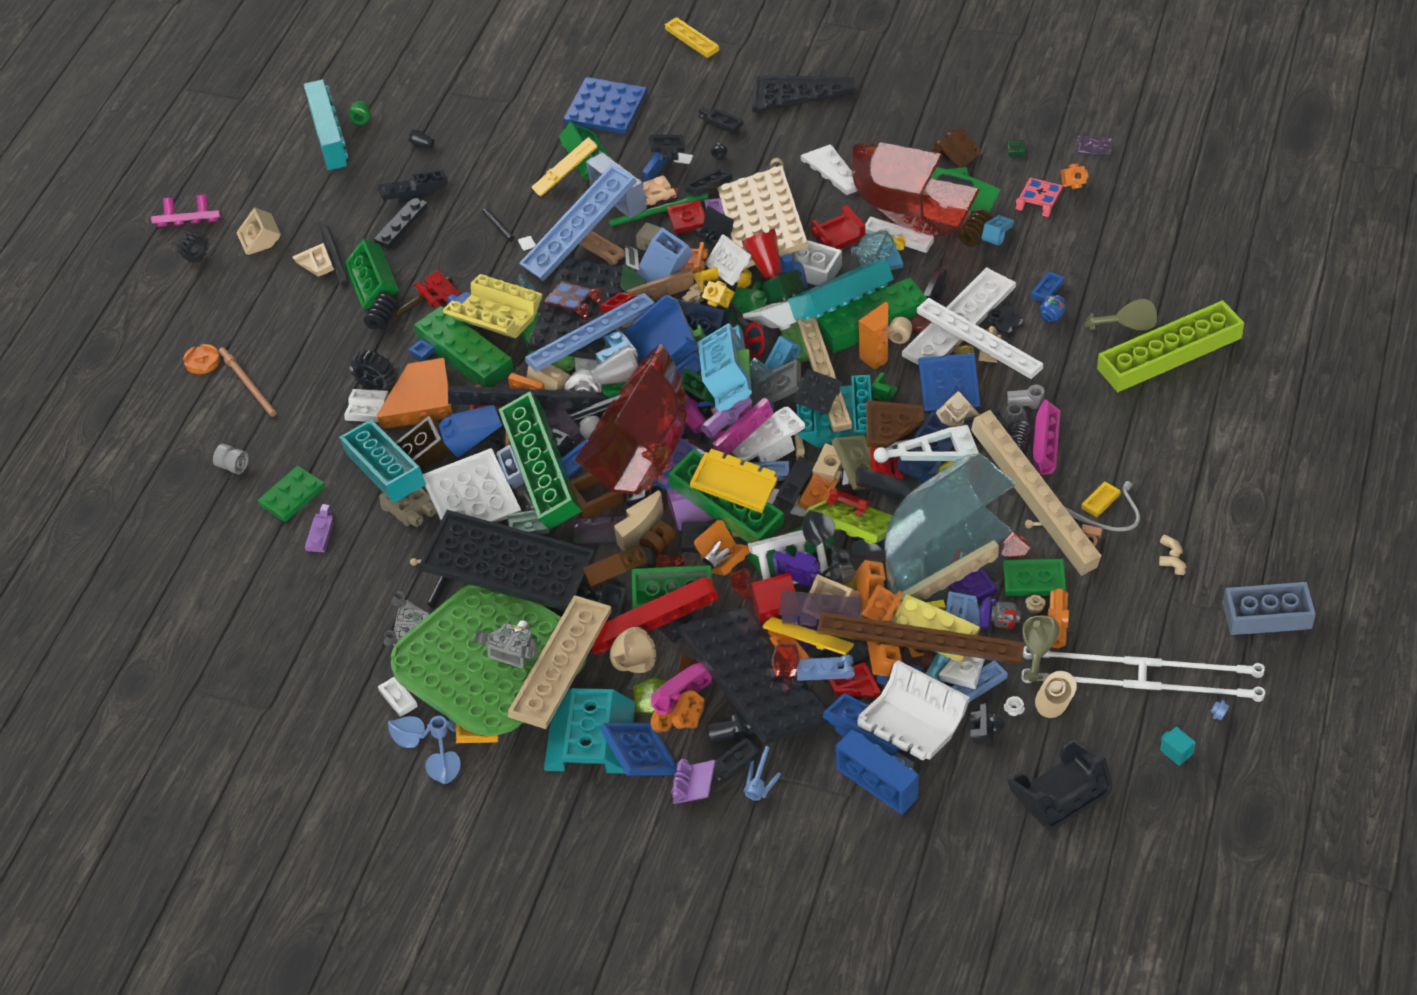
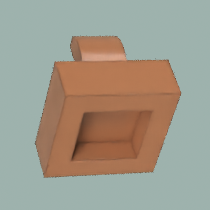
M1085 524L1082 525L1081 530L1088 538H1093V545L1096 547L1098 543L1097 538L1102 539L1103 529Z

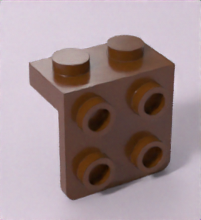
M961 126L955 131L950 130L945 135L946 138L944 140L942 138L934 144L935 148L931 151L934 156L943 151L957 168H964L981 154V149Z

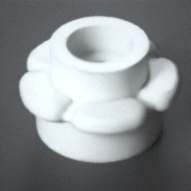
M1010 697L1004 704V710L1011 716H1017L1024 712V703L1019 697Z

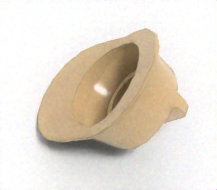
M1056 671L1044 680L1035 698V706L1042 716L1055 718L1061 715L1067 708L1077 689V683L1070 673Z

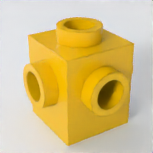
M717 280L716 283L709 281L704 289L702 298L708 301L707 304L717 308L719 305L728 308L734 292L721 281Z

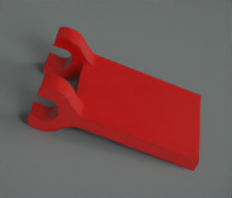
M830 489L829 498L826 500V504L832 506L839 500L858 507L855 514L863 516L865 511L874 505V502L834 489Z

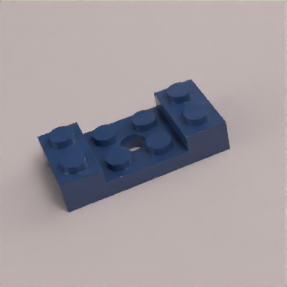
M932 411L913 439L950 428V426L941 423L936 412ZM950 437L932 442L936 446H930L932 452H951L954 448ZM919 446L907 450V452H923V450ZM899 457L896 469L931 485L944 461H901Z

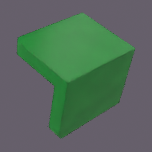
M883 372L879 374L871 385V398L877 401L890 402L897 392V387L885 383V373Z

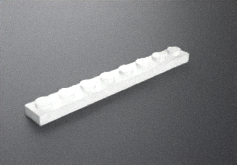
M930 298L917 307L919 315L1030 379L1043 369V363Z

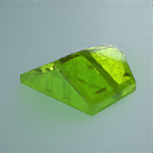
M651 678L634 686L635 712L654 713L655 709L651 706L650 702L651 696L654 691L667 681Z

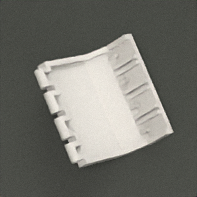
M897 660L893 665L890 679L882 694L859 714L857 726L868 732L874 730V735L887 742L892 740L893 745L906 752L910 749V754L921 760L925 758L930 760L953 736L966 712L970 697Z

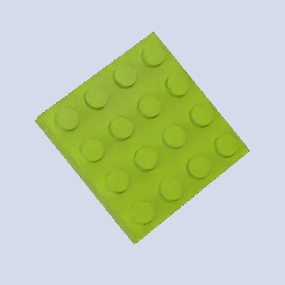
M826 500L807 508L806 511L807 513L809 510L828 515L835 524V530L841 529L846 531L847 535L861 537L870 544H875L905 529L907 523L903 519L872 507L867 509L863 516L857 515L855 511L858 507L839 500L835 502L834 506L826 504Z

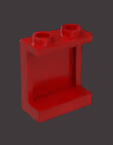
M846 205L842 207L841 216L820 225L816 220H813L811 234L814 238L818 239L820 244L839 250L866 238L865 224Z

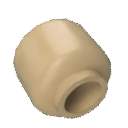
M904 317L892 319L888 327L889 339L897 344L907 342L912 333L911 322Z

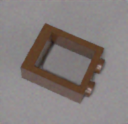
M604 465L571 481L582 510L578 514L583 521L624 502L623 494L625 491L621 483L618 484L612 471H608ZM605 480L612 491L586 503L579 492Z
M638 544L583 569L590 586H593L647 563V559L641 545Z

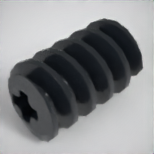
M380 292L364 317L365 325L374 330L378 328L383 329L397 308V301L388 293Z

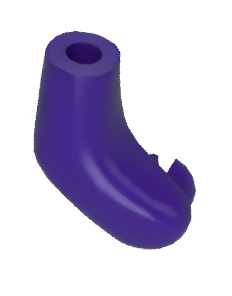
M986 597L980 606V629H990L991 609L997 603L996 598L990 599V597Z

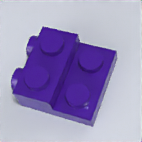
M776 550L773 556L774 570L777 575L790 573L793 581L810 588L817 574L821 575V571H819L820 563L817 562L811 553L797 551L794 558L788 552Z

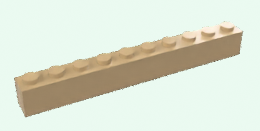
M991 410L975 417L971 431L1079 574L1082 576L1097 568L1101 554Z

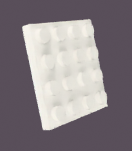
M492 448L422 474L426 482L425 488L430 495L440 520H442L447 509L495 523L508 519V514L521 512Z

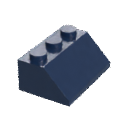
M676 299L681 306L689 327L693 331L697 330V326L700 325L704 334L708 336L727 325L729 310Z

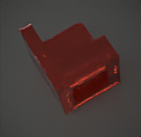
M1015 530L999 546L1000 553L1008 560H1021L1031 549L1029 542Z
M777 644L771 659L775 676H795L800 662L797 645Z

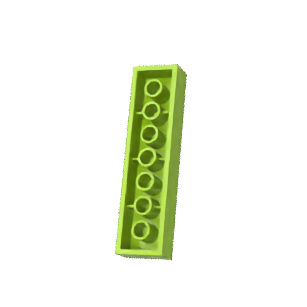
M1222 300L1099 353L1097 369L1117 392H1120L1241 339L1244 322Z

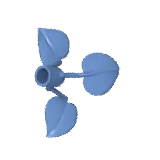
M413 716L388 721L391 737L399 746L404 748L416 747L419 744L420 738H425L431 730L432 736L439 740L440 754H432L427 759L425 764L426 772L432 779L442 784H448L457 777L461 766L460 758L452 751L444 753L442 740L447 734V728L452 732L456 731V723L451 719L446 721L442 716H435L430 720L426 730L422 720Z

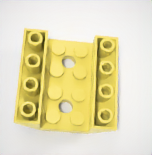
M480 274L471 282V295L463 303L451 301L443 309V313L454 319L517 338L534 320L542 293Z

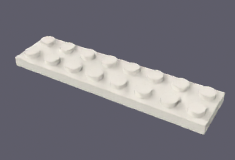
M985 268L946 308L978 326L987 317L990 310L995 309L1016 288V282ZM931 322L902 351V357L919 365V358L949 355L963 339Z

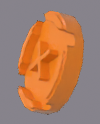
M201 344V347L196 348L194 346L190 348L184 355L186 369L193 374H206L214 370L220 362V355L215 347Z

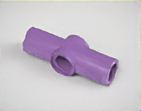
M748 397L746 400L738 401L729 410L719 412L715 408L714 415L700 426L707 437L712 438L727 424L734 425L738 421L739 414L752 403L751 398Z

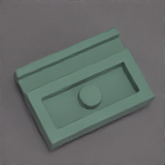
M535 510L507 515L509 527L538 535L550 533L549 529L538 519Z

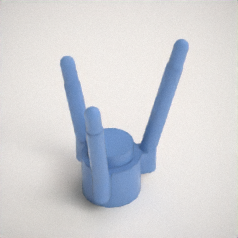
M769 746L765 747L753 780L754 761L750 762L744 792L752 800L759 801L761 797L766 798L768 791L781 776V773H777L766 788L764 787V782L759 779L767 758Z

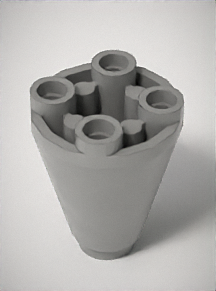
M624 346L595 366L593 370H590L594 383L602 385L641 380L644 371L641 365H637L635 358H638L635 347Z

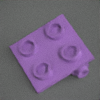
M681 759L677 763V772L675 773L674 785L671 790L672 797L674 798L673 804L707 798L709 796L715 760L689 765L688 760Z

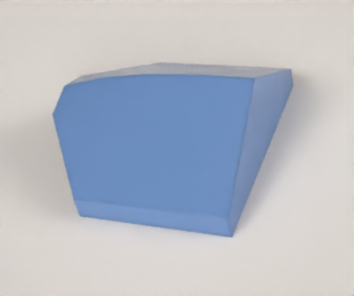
M949 591L945 611L980 626V608L976 596Z

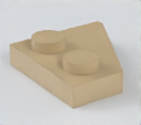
M323 243L293 256L297 264L318 277L334 270Z

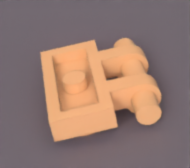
M664 175L643 182L646 205H654L657 201L670 199V196L675 195L674 189H671Z

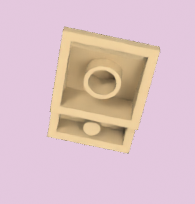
M659 490L627 509V518L614 526L617 544L622 551L640 544L639 539L661 519L664 510Z

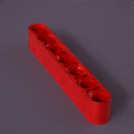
M709 577L701 578L605 622L591 647L594 654H601L610 650L616 638L629 628L640 627L641 630L650 632L713 603L718 599L719 594L712 580Z

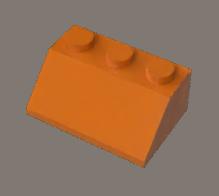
M884 302L859 320V358L874 370L888 361L887 302Z

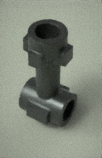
M526 484L518 486L515 489L517 497L525 499L528 504L526 506L527 511L535 510Z

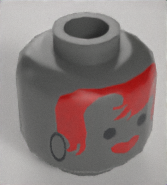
M997 602L991 609V622H994L995 627L1012 629L1015 626V622H1020L1021 611L1017 610L1015 603Z

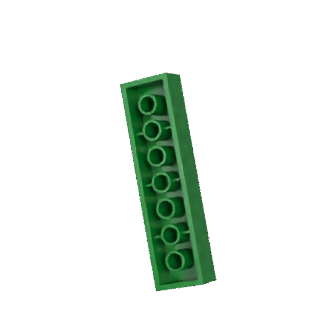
M529 391L498 409L538 519L550 530L582 511L540 401Z

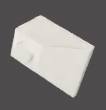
M788 301L769 304L743 314V318L760 322L762 325L770 328H780V330L788 329L791 327L790 324L796 322Z

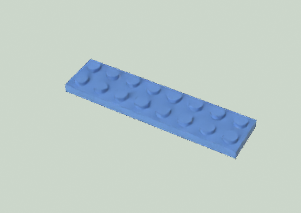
M611 164L519 263L520 266L541 281H544L637 182L635 178Z

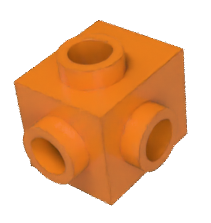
M1079 163L1068 165V169L1060 170L1063 187L1071 186L1072 189L1082 188V184L1087 183L1088 171L1084 166L1079 167Z

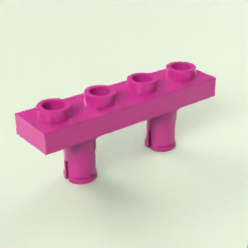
M197 195V212L177 214L174 211L173 198H163L165 214L151 216V221L157 224V226H168V222H174V225H182L184 221L201 223L202 219H208V222H216L218 218H223L220 210H208L207 195Z
M763 398L753 408L747 407L739 414L741 418L726 432L720 430L712 437V439L716 440L712 443L713 448L724 453L723 459L774 414L769 400Z

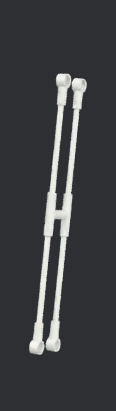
M1025 646L1023 657L1031 660L1033 656L1031 653H1027L1029 651ZM1050 650L1042 656V658L1061 657L1139 665L1138 680L1124 679V681L1074 677L1075 681L1080 683L1118 685L1124 688L1148 690L1167 689L1237 695V697L1252 698L1257 702L1262 701L1265 696V690L1261 687H1255L1253 690H1231L1162 684L1161 682L1147 681V666H1175L1237 671V673L1252 674L1256 678H1261L1264 675L1265 667L1260 663H1256L1253 666H1227L1163 661L1162 659L1145 657H1113L1050 652ZM1026 668L1022 671L1021 678L1023 682L1031 683L1029 680L1024 679V675L1030 673L1031 669ZM1039 673L1038 675L1043 676V680L1038 679V681H1044L1049 676V673Z

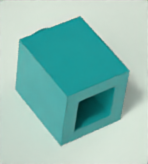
M1175 727L1172 731L1165 732L1161 737L1160 751L1180 766L1194 754L1196 742L1179 728Z

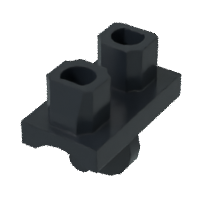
M981 704L980 711L970 713L973 726L980 725V728L971 729V739L974 743L984 742L987 747L993 746V734H998L999 730L1005 727V721L998 714L994 713L992 715L991 712H988L987 704Z

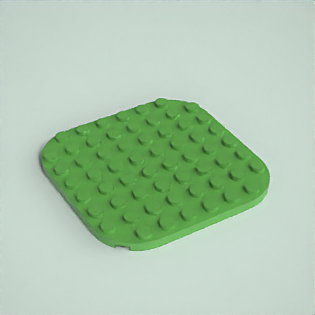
M469 584L456 592L397 642L391 653L392 673L400 685L469 732L487 736L511 732L523 722L509 718L507 712L562 617L541 604ZM519 621H525L529 624L532 639L536 642L537 655L533 659H527L524 669L488 658L487 644L482 646L481 642H474L476 631H484L490 634L501 629L504 624L508 623L517 626ZM587 657L585 658V660H584L582 666L580 667L578 673H579V672L582 670V668L584 667V665H585V663H586V660H587Z

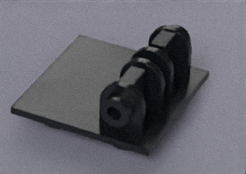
M707 206L703 227L696 229L697 236L705 238V241L710 244L716 245L722 234L731 238L734 220Z
M807 369L793 402L828 415L836 396L840 394L842 381Z

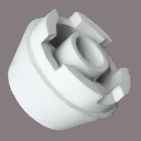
M583 369L572 374L565 384V391L601 392L600 383L595 384L591 372Z

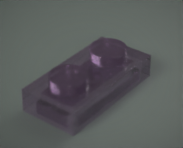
M1078 136L1076 153L1111 155L1112 138Z

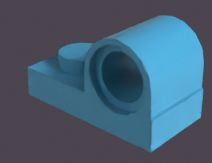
M1000 215L989 220L984 225L982 240L1000 246L1005 232L1013 227L1014 220Z
M779 336L763 368L770 372L787 364L788 361L797 359L801 353V347L787 337Z

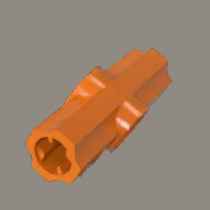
M1056 589L1051 591L1048 616L1054 618L1059 625V635L1052 647L1060 648L1066 644V628H1068L1069 610H1067L1068 592H1065L1063 589Z

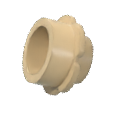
M1032 595L1025 601L1028 611L1034 614L1040 613L1043 610V606H1045V600L1039 595Z

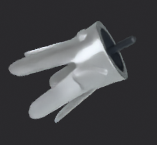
M715 542L709 554L703 558L705 566H711L712 569H715L719 562L731 556L724 557L730 550L726 548L716 553L721 542Z

